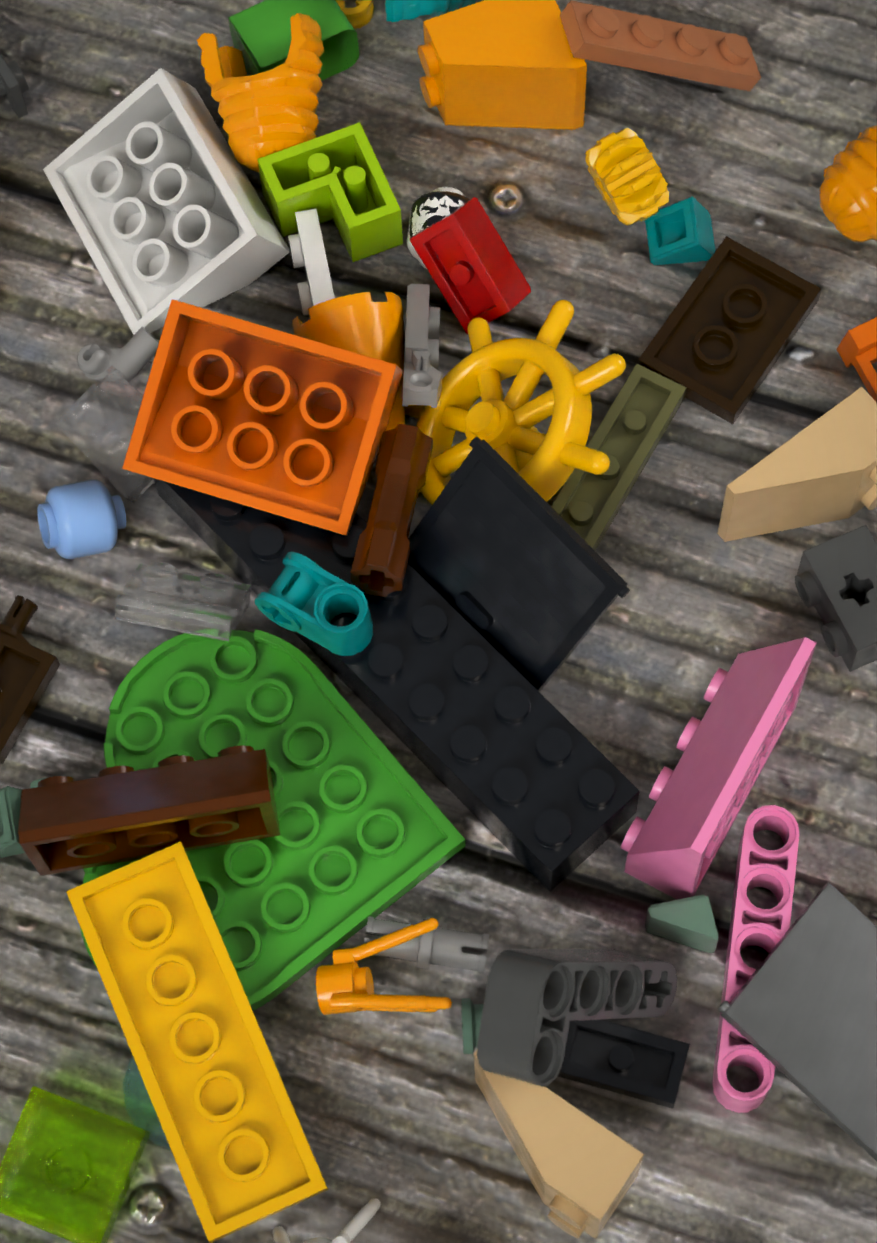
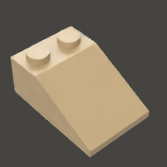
M860 387L728 484L717 532L722 540L727 542L847 519L864 506L868 510L877 508V402L863 387Z
M476 1050L474 1053L475 1081L542 1202L551 1209L547 1217L555 1225L575 1238H579L584 1231L596 1239L637 1178L644 1154L545 1086H537L483 1070L479 1065Z

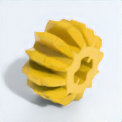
M625 128L617 133L612 132L598 140L596 145L586 151L585 161L588 165V171L595 182L594 185L598 188L603 201L607 203L612 214L616 215L620 222L630 225L639 220H646L658 213V209L669 203L667 182L662 176L661 168L654 160L652 152H649L643 139L639 138L635 131Z

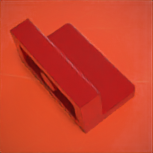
M476 197L468 200L451 214L421 230L409 239L466 334H468V324L472 319L479 317L489 323L510 312L531 293L530 285Z

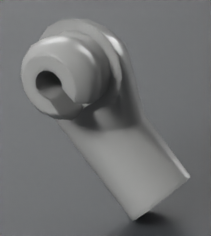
M141 327L123 348L99 346L94 343L85 345L78 353L77 364L86 377L96 382L125 383L134 378L157 351L159 341L145 328Z

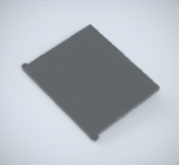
M827 883L821 888L730 1003L725 1000L718 1007V1010L727 1022L877 1161V927L833 885Z

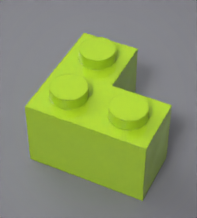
M360 122L257 159L263 195L282 237L298 232L295 212L317 208L319 223L331 219L334 220L352 262L403 244L401 209Z

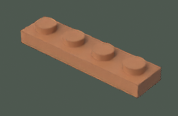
M570 0L560 14L572 55L575 58L749 92L761 79L747 37L573 0Z

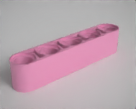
M776 805L762 806L755 809L749 815L739 843L721 1004L725 1000L730 1003L757 970L744 963L740 956V951L748 946H758L770 953L790 928L799 844V826L795 817L788 810ZM761 830L773 831L781 837L784 846L778 850L764 849L756 843L753 835ZM757 887L769 889L775 894L778 905L771 909L758 908L750 902L747 892ZM720 1012L712 1079L713 1092L718 1102L726 1109L736 1113L750 1112L758 1108L765 1100L772 1086L775 1066L727 1022ZM734 1066L748 1067L756 1073L759 1079V1087L752 1092H740L730 1085L726 1072Z

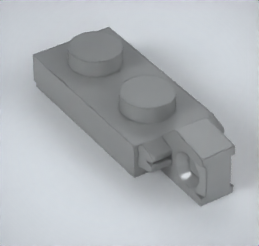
M430 284L407 285L402 406L408 407V405H423L437 408L441 395L442 372L438 370L440 307H429Z

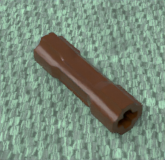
M398 424L394 429L384 431L375 468L377 483L366 529L359 535L351 569V583L361 587L369 595L387 597L392 592L402 591L410 554V542L408 539L418 491L425 485L433 449V438L425 435L417 426Z

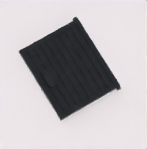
M477 436L469 444L473 448L408 538L410 542L408 564L540 692L618 596L624 598L630 592V589L627 587L628 584L484 439L481 440Z

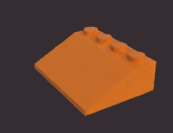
M172 299L122 469L348 536L380 448L383 433L387 429L404 371L396 364Z

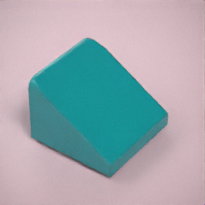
M693 196L658 210V213L645 220L650 262L654 266L707 261L716 251L710 213Z

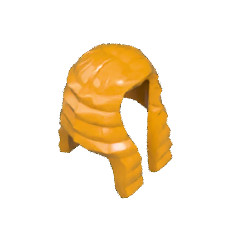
M297 13L290 17L291 44L285 63L271 70L247 76L242 51L230 46L219 48L215 34L203 33L197 39L198 45L202 49L201 65L205 69V81L211 87L212 98L219 103L218 113L224 119L222 128L229 135L228 145L239 164L258 173L257 159L316 138L315 132L319 120L315 112L318 107L317 93L322 87L319 75L322 71L320 57L324 52V46L321 40L320 25L306 14Z
M877 125L868 127L863 132H860L857 139L847 143L844 151L835 155L833 165L824 169V180L819 188L820 205L825 216L844 237L852 242L863 243L870 239L877 241Z

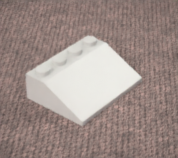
M162 68L157 70L43 169L133 335L141 327L150 333L164 327L172 299L203 308L250 285L291 252L242 167L236 161L234 153L196 88Z

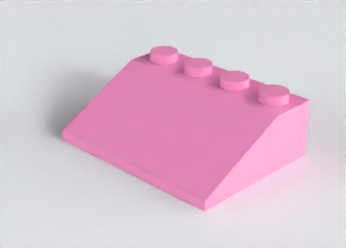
M804 637L740 653L737 655L729 672L721 668L716 671L704 695V700L711 703L702 720L691 717L676 747L684 752L674 770L664 766L651 789L649 798L654 800L656 804L647 820L645 821L637 816L625 835L621 845V849L628 852L625 873L676 900L695 895L797 706L816 642Z

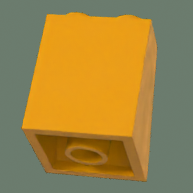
M483 0L423 21L424 44L418 46V54L426 75L419 78L420 87L429 108L437 106L445 125L575 130L584 126L587 64L584 59L575 58L572 55L560 18L561 11L556 0Z

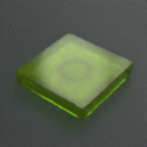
M33 1086L0 1165V1213L74 1243H107L151 1131Z

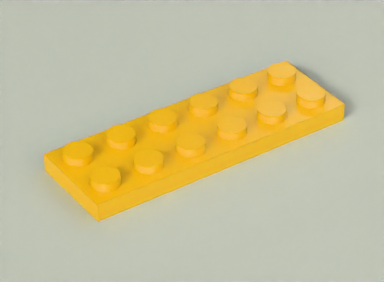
M181 841L66 891L208 1242L212 1243L329 1190Z

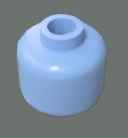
M86 480L55 486L49 490L45 503L39 504L37 507L39 530L44 545L47 549L55 548L59 556L65 559H75L111 551L117 542L118 530L126 528V512L121 497L119 495L111 496L104 483L98 480Z

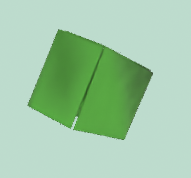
M265 0L228 17L234 48L242 51L245 68L249 76L271 70L285 63L291 44L290 17L297 13L309 15L320 25L321 40L324 46V52L320 57L322 61V71L319 75L321 81L350 68L356 63L359 58L357 32L335 0Z

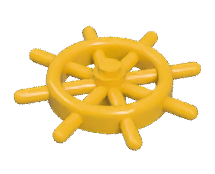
M559 300L552 306L536 339L510 338L493 342L488 322L479 317L472 319L467 328L472 353L462 359L443 377L437 408L423 405H408V407H405V415L418 418L416 426L425 435L433 438V449L425 485L418 491V493L421 492L431 505H433L451 480L450 474L459 469L473 448L469 444L477 436L481 440L484 439L546 502L564 485L575 468L595 475H601L609 469L610 459L606 453L585 446L592 419L590 393L621 376L626 369V361L623 356L614 353L579 371L576 366L556 350L574 316L575 310L571 302ZM516 375L504 398L501 381ZM542 375H547L551 381L552 388L529 401ZM481 397L482 401L478 402L470 409V407L476 402V400ZM552 416L546 434L540 433L534 427L536 424ZM456 431L465 433L467 438L451 447Z

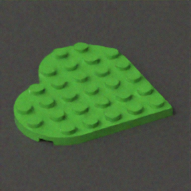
M212 626L177 635L163 642L140 659L123 679L109 707L110 716L104 743V757L107 768L130 766L134 768V771L158 767V762L165 758L183 755L193 757L194 761L218 757L219 751L240 745L251 746L254 748V751L262 749L266 751L270 765L280 835L186 851L253 1011L278 996L332 953L333 950L337 949L366 926L369 916L376 918L466 846L465 838L320 669L294 645L273 634L255 629L254 632L221 630L220 626ZM137 860L83 869L85 872L83 884ZM81 930V935H82V938H83L85 947H86V949H87V951H88V953H89V955H90V957H91V959H92L94 965L96 966V964H95V962H94V959H93V957H92V954H91V952H90V949H89V947H88V944H87V942H86V939H85V937H84V934H83V932H82V930Z

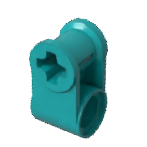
M288 552L282 562L285 568L269 591L260 592L256 597L254 603L257 608L279 626L305 636L334 654L352 656L363 651L369 645L373 636V624L364 593L356 586L325 571L308 557L296 552ZM341 613H351L357 616V619L347 626L337 627L330 624L331 620Z

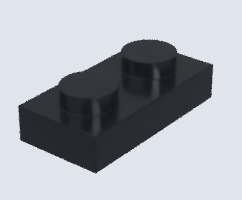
M602 1019L570 1021L565 1055L557 1076L673 1109L690 1044Z

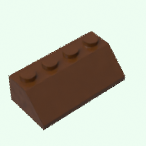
M246 745L228 747L219 751L218 757L196 761L191 756L168 757L159 761L158 767L134 771V768L130 766H113L99 771L98 777L74 781V778L70 776L49 777L39 781L36 788L22 790L18 827L19 844L40 876L138 860L180 841L185 851L280 835L273 783L265 749L254 751L253 747Z

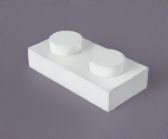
M317 208L295 212L298 234L288 235L294 268L305 267L307 281L297 283L303 316L309 315L308 309L310 307L335 298Z

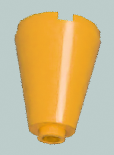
M370 292L337 297L310 307L308 309L310 320L302 323L298 316L292 320L293 333L296 336L396 364L404 371L403 307L400 297L392 292H385L387 302H373ZM404 372L386 431L394 429L398 424H405V406H402Z

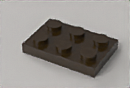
M726 236L638 359V364L687 387L685 398L727 422L734 424L818 302L821 288Z

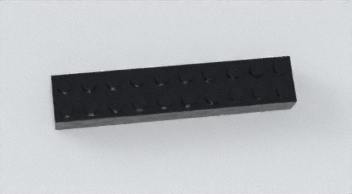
M154 478L158 495L257 596L260 592L269 591L285 568L282 563L284 557L291 551L308 557L325 571L356 586L364 593L373 624V636L369 645L363 651L352 656H340L297 632L294 633L550 892L636 813L640 791L408 563L402 591L392 592L387 597L366 594L361 587L351 583V569L359 535L367 526V522L357 513L354 516L348 536ZM341 613L335 616L330 624L337 627L347 626L353 623L357 616L351 613Z

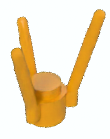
M429 918L357 947L333 950V964L320 965L316 971V993L322 1014L330 1015L365 1010L436 1012L438 1009H449L452 1006V1001L449 997L374 994L371 969L369 967H359L357 963L359 960L437 929L439 925L436 918Z

